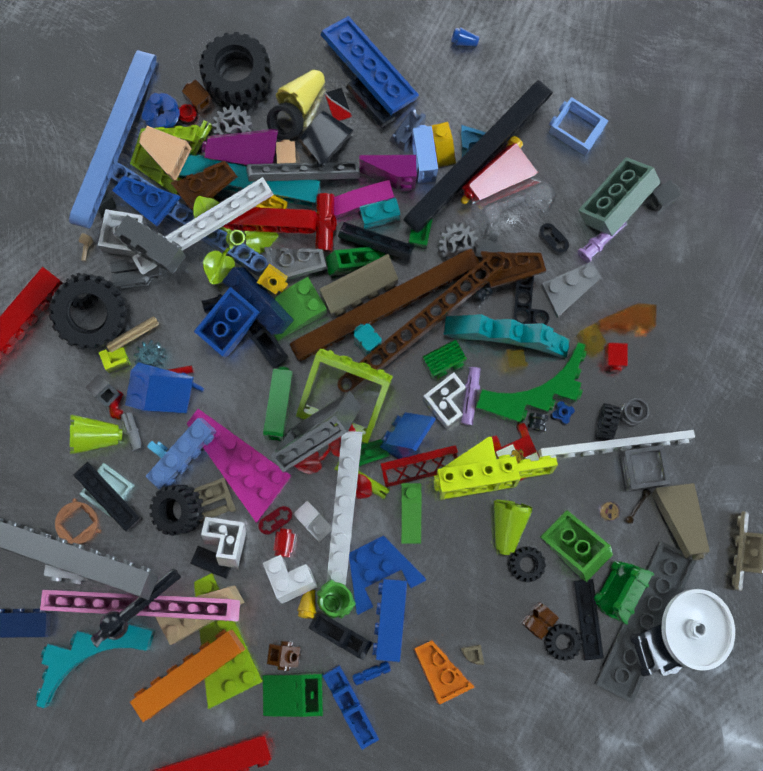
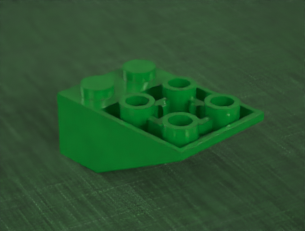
M322 673L262 675L263 716H323Z

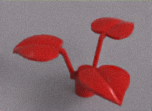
M351 424L348 431L356 432L355 428ZM342 436L329 443L328 449L322 456L319 457V453L315 452L294 466L307 474L317 473L322 468L321 461L324 460L330 451H332L334 456H340ZM358 473L355 498L363 499L372 495L371 481L365 475Z

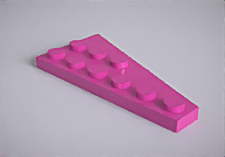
M197 409L186 423L187 426L190 427L197 418H204L217 430L213 435L214 439L208 445L205 444L203 448L255 522L258 523L291 478V475L286 471L282 472L275 463L200 409Z

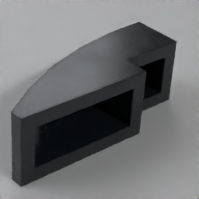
M256 318L246 334L274 369L289 357L274 336Z
M317 611L308 627L310 630L364 660L373 644L372 641L320 611Z

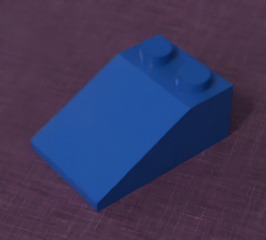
M230 287L194 332L221 356H229L240 343L260 312Z
M138 362L130 373L125 405L145 411L187 413L194 377Z
M406 412L400 416L397 415L391 423L393 427L390 432L387 430L382 436L381 440L383 443L380 447L396 459H401L415 452L436 418Z

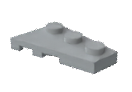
M264 247L268 264H271L287 275V280L328 269L322 249L300 248L297 250ZM271 279L273 284L277 283L275 279Z
M592 261L546 281L541 286L556 317L559 318L601 277Z

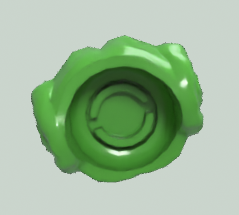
M333 579L323 584L317 592V604L320 610L330 618L339 617L342 619L356 605L351 591L344 584L335 582Z

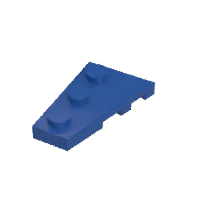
M123 176L112 190L157 227L181 198L179 195L166 192Z

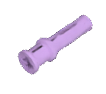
M625 222L613 236L601 232L597 237L591 238L584 248H580L577 251L580 258L589 263L592 260L591 258L597 252L600 253L603 250V246L625 227L627 223Z

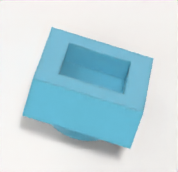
M151 441L147 446L160 458L167 453L166 450L168 449L159 441L157 444Z

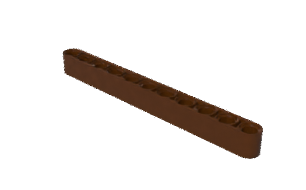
M468 249L301 336L289 345L297 361H303L317 354L319 349H326L355 334L354 330L360 324L372 325L462 278L480 262L473 249Z
M497 252L490 254L358 363H366L373 369L382 370L498 275L505 266L503 255ZM494 259L501 261V265L498 267H493L490 263ZM484 271L486 277L484 279L476 278L477 272ZM465 283L472 286L467 292L461 290V286ZM450 295L457 298L453 304L446 302V298ZM436 307L442 310L438 316L431 314V311ZM419 320L427 322L424 328L420 329L416 326ZM410 332L412 336L410 340L404 341L402 340V334ZM390 344L397 346L396 351L393 353L387 352V347ZM375 356H380L382 358V361L379 365L372 364V360ZM346 372L339 378L337 386L343 393L348 391L354 393L368 380ZM346 380L352 382V386L348 390L343 389V383Z

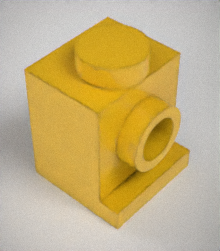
M268 264L257 283L263 285L274 294H277L278 291L282 293L288 285L285 282L288 276L271 264ZM270 279H275L277 284H272Z

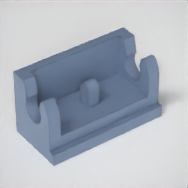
M415 108L410 111L389 139L392 144L403 151L412 141L413 128L424 125L426 121V115L423 113L418 115L415 112Z

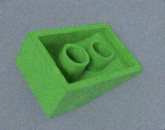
M308 277L290 286L274 298L294 319L283 334H274L277 341H280L327 315V308Z
M568 510L541 536V539L585 582L613 555L611 545Z

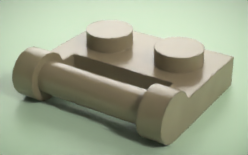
M225 478L194 488V492H199L200 494L199 499H203L202 507L226 499L227 502L223 506L202 513L204 517L202 520H199L201 524L204 523L205 517L213 518L229 511L231 513L236 511Z

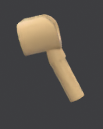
M82 233L79 238V242L84 244L81 260L86 261L87 251L93 239L91 236Z

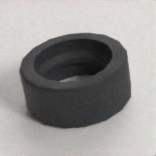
M286 102L270 109L267 114L266 123L268 129H278L277 139L289 140L300 134L303 129L304 120L299 108L294 104ZM280 111H285L292 119L293 128L290 132H285L278 124L277 117Z

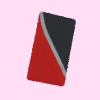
M342 88L325 92L334 118L341 121L352 117Z

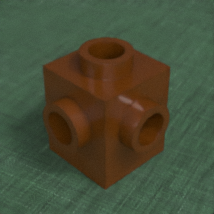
M281 641L280 645L269 644L267 664L278 666L277 670L289 671L290 667L298 668L300 647L292 646L293 642Z

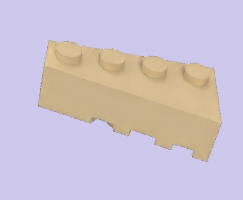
M236 586L196 596V598L240 600V605L245 603ZM155 617L170 645L182 641L215 621Z

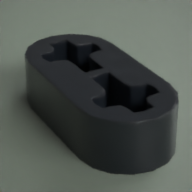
M545 223L540 227L539 237L556 255L565 254L569 248V242L564 235L551 223ZM550 229V230H551L550 235L547 234V235L545 236V235L543 234L544 231ZM557 243H558V244L563 243V244H564L563 249H562V248L557 249V248H556Z

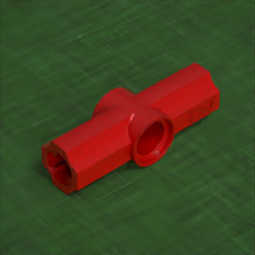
M320 193L317 194L315 249L330 252L333 251V231H335L337 226L334 214V194Z

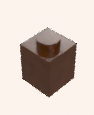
M196 79L184 86L182 90L184 99L198 113L212 103L211 95Z

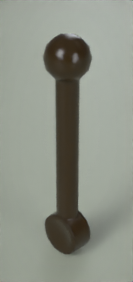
M649 489L643 491L644 495L630 516L626 517V523H633V517L646 497L651 494Z

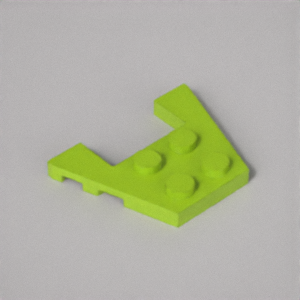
M191 125L189 127L175 126V128L158 127L154 129L187 142L195 143L200 127L198 125ZM146 128L141 129L130 164L171 193L179 195L170 183L173 180L139 143L140 135Z

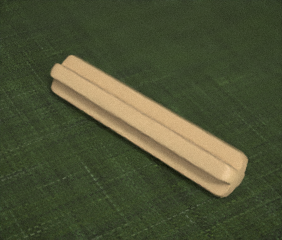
M153 316L118 336L112 342H109L106 347L110 352H113L158 326L159 323Z

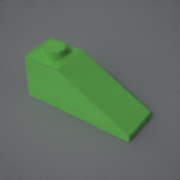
M421 483L401 484V544H421Z

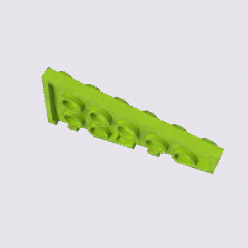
M213 573L194 582L195 597L220 590ZM215 620L199 630L200 642L203 645L207 641L210 644L215 641V635L225 629L227 632L233 629L246 649L205 678L208 709L263 682L235 621Z

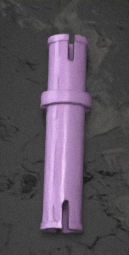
M469 367L468 380L465 384L466 395L461 424L473 425L477 392L480 390L479 377L481 369L477 367Z

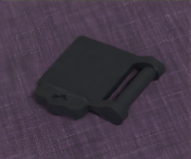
M662 624L630 637L631 643L635 645L642 667L640 670L642 676L652 675L657 670L659 674L667 676L669 674H677L681 668H684L668 652L662 637ZM644 640L646 641L653 665L650 666L642 644V641Z

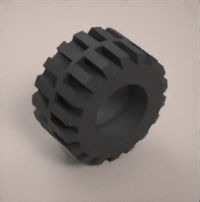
M172 485L158 490L155 493L156 496L151 499L153 504H150L149 509H152V513L149 514L150 517H153V525H157L156 529L162 531V534H169L170 536L194 531L195 527L201 524L199 520L203 519L202 511H205L201 503H204L203 499H199V492H194L195 489L188 487V485ZM175 500L180 504L181 507V516L179 520L175 517L173 513V504Z

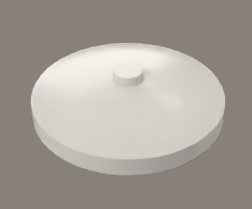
M686 590L672 598L664 611L661 626L663 641L670 655L680 665L692 670H710L718 667L727 659L735 641V625L729 608L721 598L707 590Z

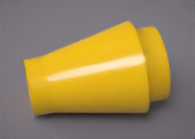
M313 589L302 595L297 609L298 617L314 618V614H316V590Z

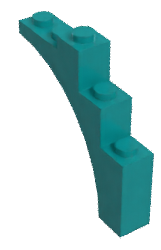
M482 314L446 316L443 334L456 340H483L528 347L560 358H567L570 339L553 332V328L543 323L522 324L513 319L493 320Z
M128 623L127 633L117 640L107 638L98 647H95L91 641L93 633L83 630L73 634L70 641L72 648L54 643L47 644V647L45 646L41 653V658L43 659L41 664L49 667L43 673L42 680H44V683L36 694V706L41 708L49 707L54 693L63 679L78 664L95 654L114 648L150 650L155 630Z

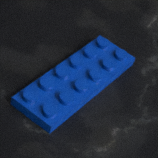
M349 16L322 30L321 37L390 115L418 98L419 94Z

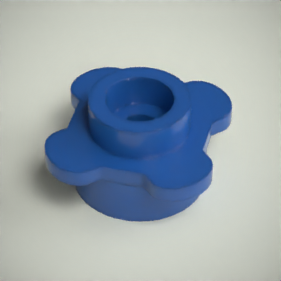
M560 401L557 403V409L552 413V416L567 424L570 422V416L574 414L575 409Z

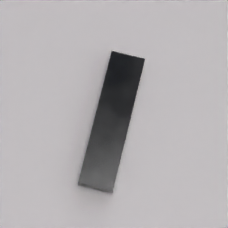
M346 222L343 223L338 234L339 238L408 261L414 249L412 244Z
M88 461L73 474L125 532L141 519Z
M589 579L587 582L584 580L573 581L579 633L582 640L583 660L604 659L597 602L594 600L596 596L594 580Z

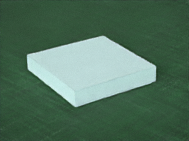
M105 463L97 470L124 500L135 487V485ZM85 488L80 492L79 495L111 517Z

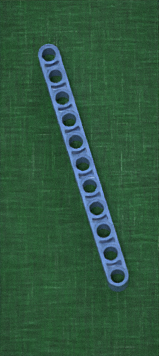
M139 50L136 51L69 217L70 224L88 229L91 228L156 66V55Z
M118 162L110 179L111 182L117 185L122 179H118L117 175L124 173L126 177L157 188ZM179 201L166 215L168 219L181 227L194 219L193 211ZM180 213H186L184 218H177ZM215 230L214 232L217 233V236L213 239L208 238L209 235L201 239L221 253L226 249L224 245L227 243V232L223 230ZM244 243L233 246L226 254V256L232 257L236 263L257 276H261L268 266L264 256ZM243 252L249 254L248 257L245 259L239 258L240 254ZM259 262L264 263V267H263V268H261V269H256V268H255V265H256L257 263H259Z

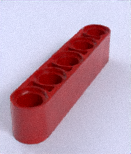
M253 207L223 227L240 231L312 234L316 230L317 213L313 210Z

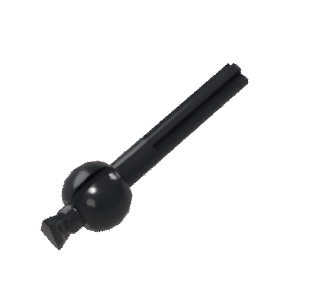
M172 569L158 580L149 600L138 597L121 612L110 611L101 618L100 630L91 637L94 646L98 647L107 638L117 640L123 637L128 630V621L181 578L178 571Z

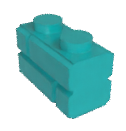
M396 197L388 199V201L383 200L359 206L364 229L400 221L401 214Z
M360 324L355 328L354 344L365 357L382 344V338L370 324Z

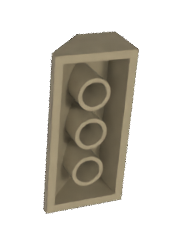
M387 254L320 288L321 300L331 318L334 316L340 317L346 313L347 309L351 307L355 309L361 306L363 301L378 297L382 291L386 290L388 292L395 288L396 284H398V277Z

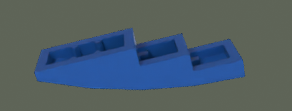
M340 664L323 673L322 676L360 748L363 750L378 741L379 738Z

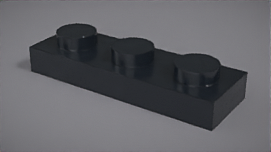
M359 78L347 84L346 89L380 128L394 121L395 114L390 115Z

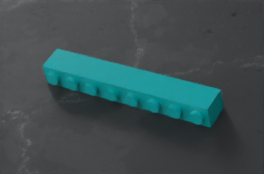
M189 154L178 178L184 179L187 175L202 172L205 168L220 163L222 160H212L205 158L204 155L193 156ZM228 163L238 177L223 188V190L238 193L256 181H248L244 164ZM266 181L275 196L291 204L316 208L317 194L320 193L321 188L320 181Z

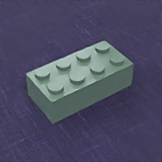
M626 157L578 210L585 224L613 236L660 184L654 167Z

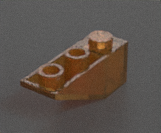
M637 303L598 320L595 327H601V330L617 328L622 332L638 330L639 333H649L656 327L657 305Z

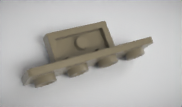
M745 511L741 512V516H738L737 526L740 527V535L736 536L738 555L735 554L734 566H737L736 574H733L732 585L735 586L737 591H742L744 572L763 574V534L747 532L749 514Z

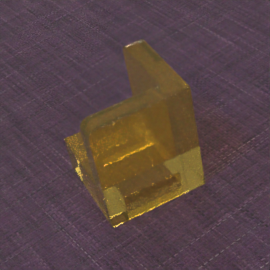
M506 349L504 357L507 372L525 370L528 367V362H525L524 350L511 351V349Z

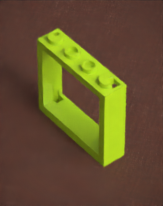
M319 349L315 356L296 417L306 419L319 410L306 404L320 363H325L382 385L368 427L352 423L356 432H363L362 442L368 444L393 376L384 373L385 370L373 369L369 364L352 361V358L348 356L336 355L332 350Z

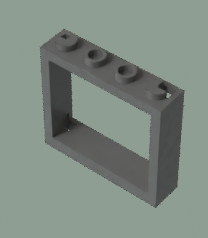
M350 391L346 392L290 428L272 454V459L282 472L290 469L347 433L361 405ZM295 429H298L300 432L297 436L293 432Z

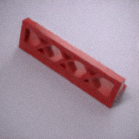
M456 445L381 463L380 467L385 487L388 488L437 475L438 468L444 467L441 463L445 457L453 456L454 460L458 458ZM432 461L438 465L434 472L429 473L423 469L426 462ZM408 466H414L419 469L416 476L409 477L404 474ZM392 470L398 472L400 476L397 481L389 483L386 472Z

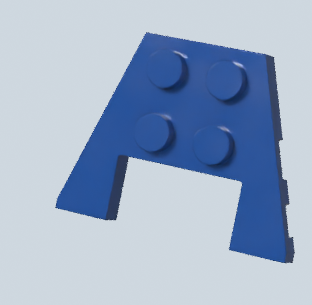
M385 536L349 553L357 615L373 608L365 588L402 570L410 588L426 581V578Z

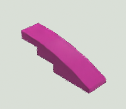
M390 180L335 196L334 214L336 219L357 214L360 210L359 206L383 200L388 201V199L394 198Z

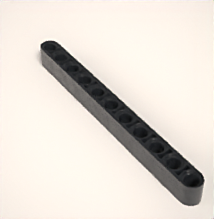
M537 80L409 211L403 221L412 230L419 233L462 189V186L476 175L550 98L553 91L543 82Z

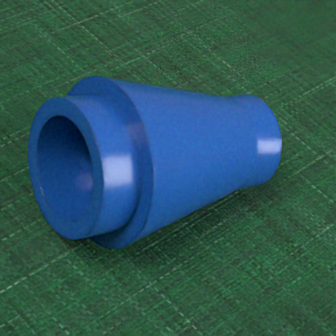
M461 27L459 29L455 28L451 42L457 46L477 47L479 36Z

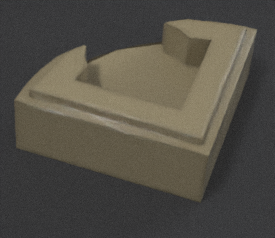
M481 645L461 648L464 657L468 661L477 665H484Z

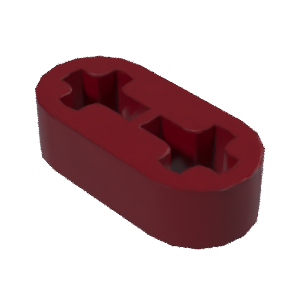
M281 506L262 518L258 528L263 534L271 535L292 520L293 513L289 507ZM281 510L289 512L287 520L283 518L278 521L276 520L281 515ZM273 520L275 521V523L271 525V531H268L267 529L263 530L265 521H267L268 523L272 522Z

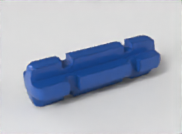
M385 661L380 663V666L376 665L362 671L363 673L361 674L360 672L354 674L352 678L355 685H359L365 680L367 682L381 676L382 673L390 672L391 668L389 663Z

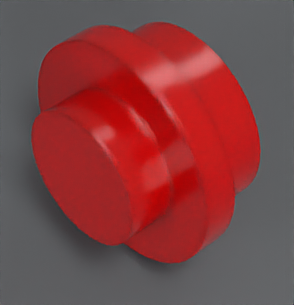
M184 104L179 108V119L188 123L196 118V109L192 105Z

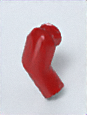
M118 391L120 395L109 405V412L113 419L120 420L123 410L119 409V403L124 394Z

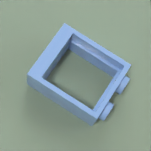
M571 97L568 102L564 101L561 105L559 116H554L550 121L549 125L551 128L549 133L586 156L605 129L608 120ZM569 110L595 126L585 143H582L558 127Z
M419 125L413 128L411 141L413 155H416L417 184L436 182L438 164L432 126Z

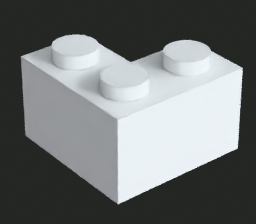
M452 373L423 396V401L445 429L463 415L452 401L464 392L466 388L455 373Z
M205 517L201 533L204 544L218 546L216 554L218 565L238 568L247 532L245 524L243 522Z
M281 555L263 563L276 598L282 604L318 587L307 564L290 571L286 560Z

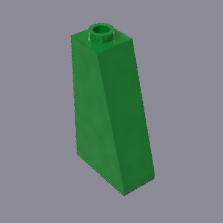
M288 367L273 369L263 436L266 440L281 441L287 431L294 375L293 371H289L290 368Z

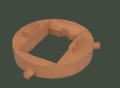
M76 498L72 499V503L61 508L56 516L55 529L59 535L58 537L67 540L70 544H73V542L84 544L90 541L96 533H101V530L98 529L99 518L96 511L88 504L76 502ZM82 507L94 523L73 539L61 523Z

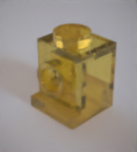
M597 323L581 330L576 335L580 343L585 344V351H587L588 355L592 352L597 354L603 351V346L607 343L598 329ZM594 336L597 342H593L591 337Z

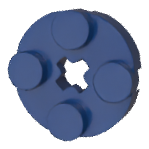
M153 93L144 106L142 118L152 128H171L179 119L180 109H178L177 101L170 95ZM163 108L164 114L159 115V110Z

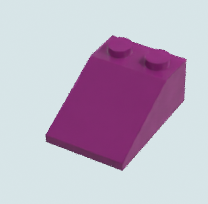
M359 155L360 173L380 182L390 180L391 187L401 189L404 192L415 189L417 178L416 155Z

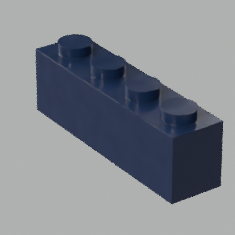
M233 267L224 278L223 283L228 288H233L260 312L256 318L272 335L283 334L294 321L261 284L257 283V280L245 267Z
M0 609V638L51 636V612L33 609V613H25V609H13V613H5V609Z

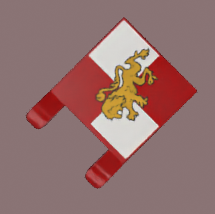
M525 423L516 425L521 438L501 447L498 437L492 436L494 451L498 459L502 455L516 456L517 464H519V461L524 459L537 461L540 458Z

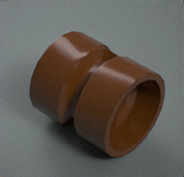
M538 602L532 609L533 614L528 615L523 620L522 625L542 640L548 633L547 628L553 627L559 618L548 607Z

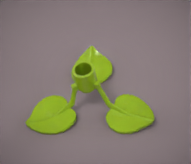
M198 196L193 206L194 219L220 203L212 198ZM220 227V230L227 232L226 242L229 246L223 253L211 251L204 257L203 270L211 284L223 282L224 278L235 267L234 259L226 256L233 246L241 245L246 240L248 247L258 253L265 252L264 247H270L279 235L276 232L244 231L243 233L240 230L231 231L225 227Z

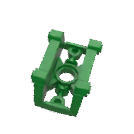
M614 561L611 566L612 572L601 592L597 593L594 597V600L603 614L628 625V620L631 614L635 613L634 609L644 590L649 587L648 583L651 577L654 576V573L630 563Z

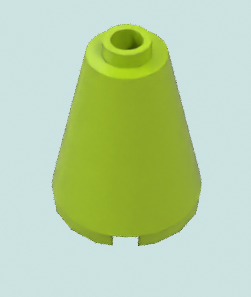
M78 415L70 416V420H74V422L71 421L70 447H74L70 448V454L118 445V441H122V429H119V425Z
M494 500L495 548L499 550L498 553L510 555V552H515L531 516L532 506L523 503L520 505L509 500Z

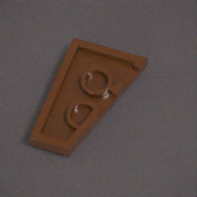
M222 161L205 168L202 172L187 175L182 180H175L170 183L193 211L194 202L198 196L212 198L238 176L226 161Z
M480 251L483 260L490 254L496 253ZM497 252L503 255L505 266L489 283L491 288L545 273L546 267L542 254L536 252ZM494 259L490 264L493 267H498L501 265V261Z

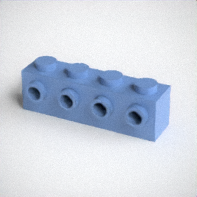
M197 418L145 477L159 490L163 487L172 486L176 481V476L182 474L188 468L187 464L200 455L202 447L205 444L208 445L214 439L213 435L217 430L204 418Z

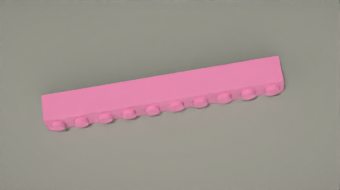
M42 590L40 610L106 614L110 611L121 612L136 600L138 596L132 594ZM158 596L136 616L239 621L240 600Z

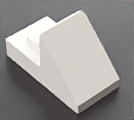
M308 501L293 513L319 543L332 531V527Z

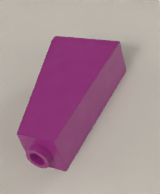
M278 129L208 136L207 141L203 140L202 152H205V158L245 165L273 164Z

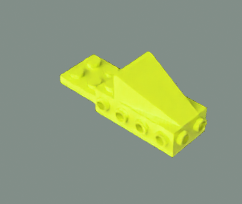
M487 437L443 468L438 469L437 475L434 476L433 480L434 489L439 491L440 500L515 488L522 478L552 474L558 466L557 458L543 456L537 461L524 459L519 461V464H517L516 456L502 455L499 456V459H496L492 437Z

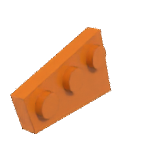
M432 640L413 649L438 705L474 688Z

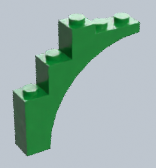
M578 342L564 368L554 378L541 386L516 393H496L482 389L475 411L518 425L521 420L524 421L528 410H525V408L546 414L549 410L552 411L555 399L553 397L572 404L577 399L580 400L583 389L580 388L582 383L575 381V379L578 380L581 373L579 368L580 361L583 362L586 357L585 344Z

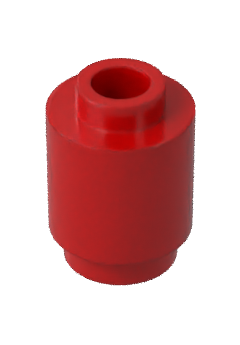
M280 528V532L275 533L274 556L290 557V554L293 553L295 534L291 533V529Z

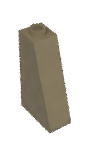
M695 484L656 488L652 496L685 558H692L694 561L704 559V556L710 550Z

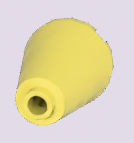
M311 70L280 87L276 93L277 102L279 104L286 102L294 104L299 108L302 116L305 117L325 84L323 73L318 70Z

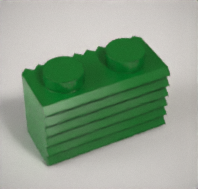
M455 339L422 356L421 360L431 378L437 377L439 380L447 376L449 370L454 369L456 371L464 367L467 358Z

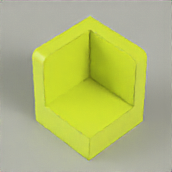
M123 347L113 352H108L106 349L99 352L104 368L108 373L131 365Z

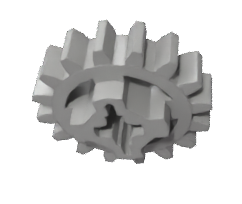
M230 105V110L223 107L224 112L217 111L218 117H213L215 122L212 124V128L215 130L213 131L214 135L224 134L220 127L225 130V134L250 132L251 128H253V124L250 122L251 116H247L246 110L241 112L239 106L236 110H234L232 105Z
M459 222L458 226L455 223H451L452 228L445 226L446 232H440V235L443 237L437 240L439 243H442L438 249L443 250L441 255L443 257L447 256L446 260L458 255L459 252L479 246L475 243L479 238L473 236L476 231L473 229L469 230L470 226L467 224L463 228V223ZM458 231L457 234H455V235H450V234H452L453 232ZM468 237H469V240H470V244H469V245H468V243H467V238H468ZM456 240L461 242L460 246L455 244ZM447 241H449V245H450L449 249H447V246H446V242H447Z

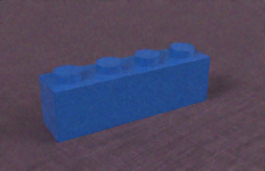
M383 579V583H379L378 595L382 596L381 603H377L376 615H380L379 623H375L374 635H378L377 643H373L372 655H376V660L400 662L407 581Z

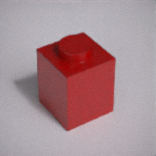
M608 343L605 346V369H610L611 372H621L628 366V343Z

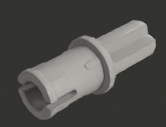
M123 413L121 419L126 431L124 434L128 437L131 451L143 448L138 433L139 428L136 427L132 413Z

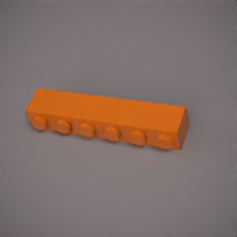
M225 629L215 635L216 640L211 644L207 641L199 647L200 652L195 655L193 653L182 659L184 662L179 667L177 665L172 666L166 671L168 675L163 678L157 677L150 682V688L147 690L142 688L134 694L135 698L130 703L142 722L153 717L246 650L233 629L227 632Z

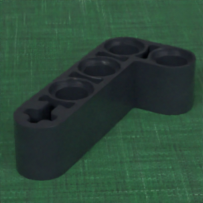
M534 276L525 278L528 280V285L521 284L520 280L515 281L511 319L518 321L516 315L521 314L525 317L526 321L520 323L539 324L536 322L535 317L540 316L544 319L543 324L547 325L550 320L548 312L541 309H531ZM518 297H525L527 303L519 302Z

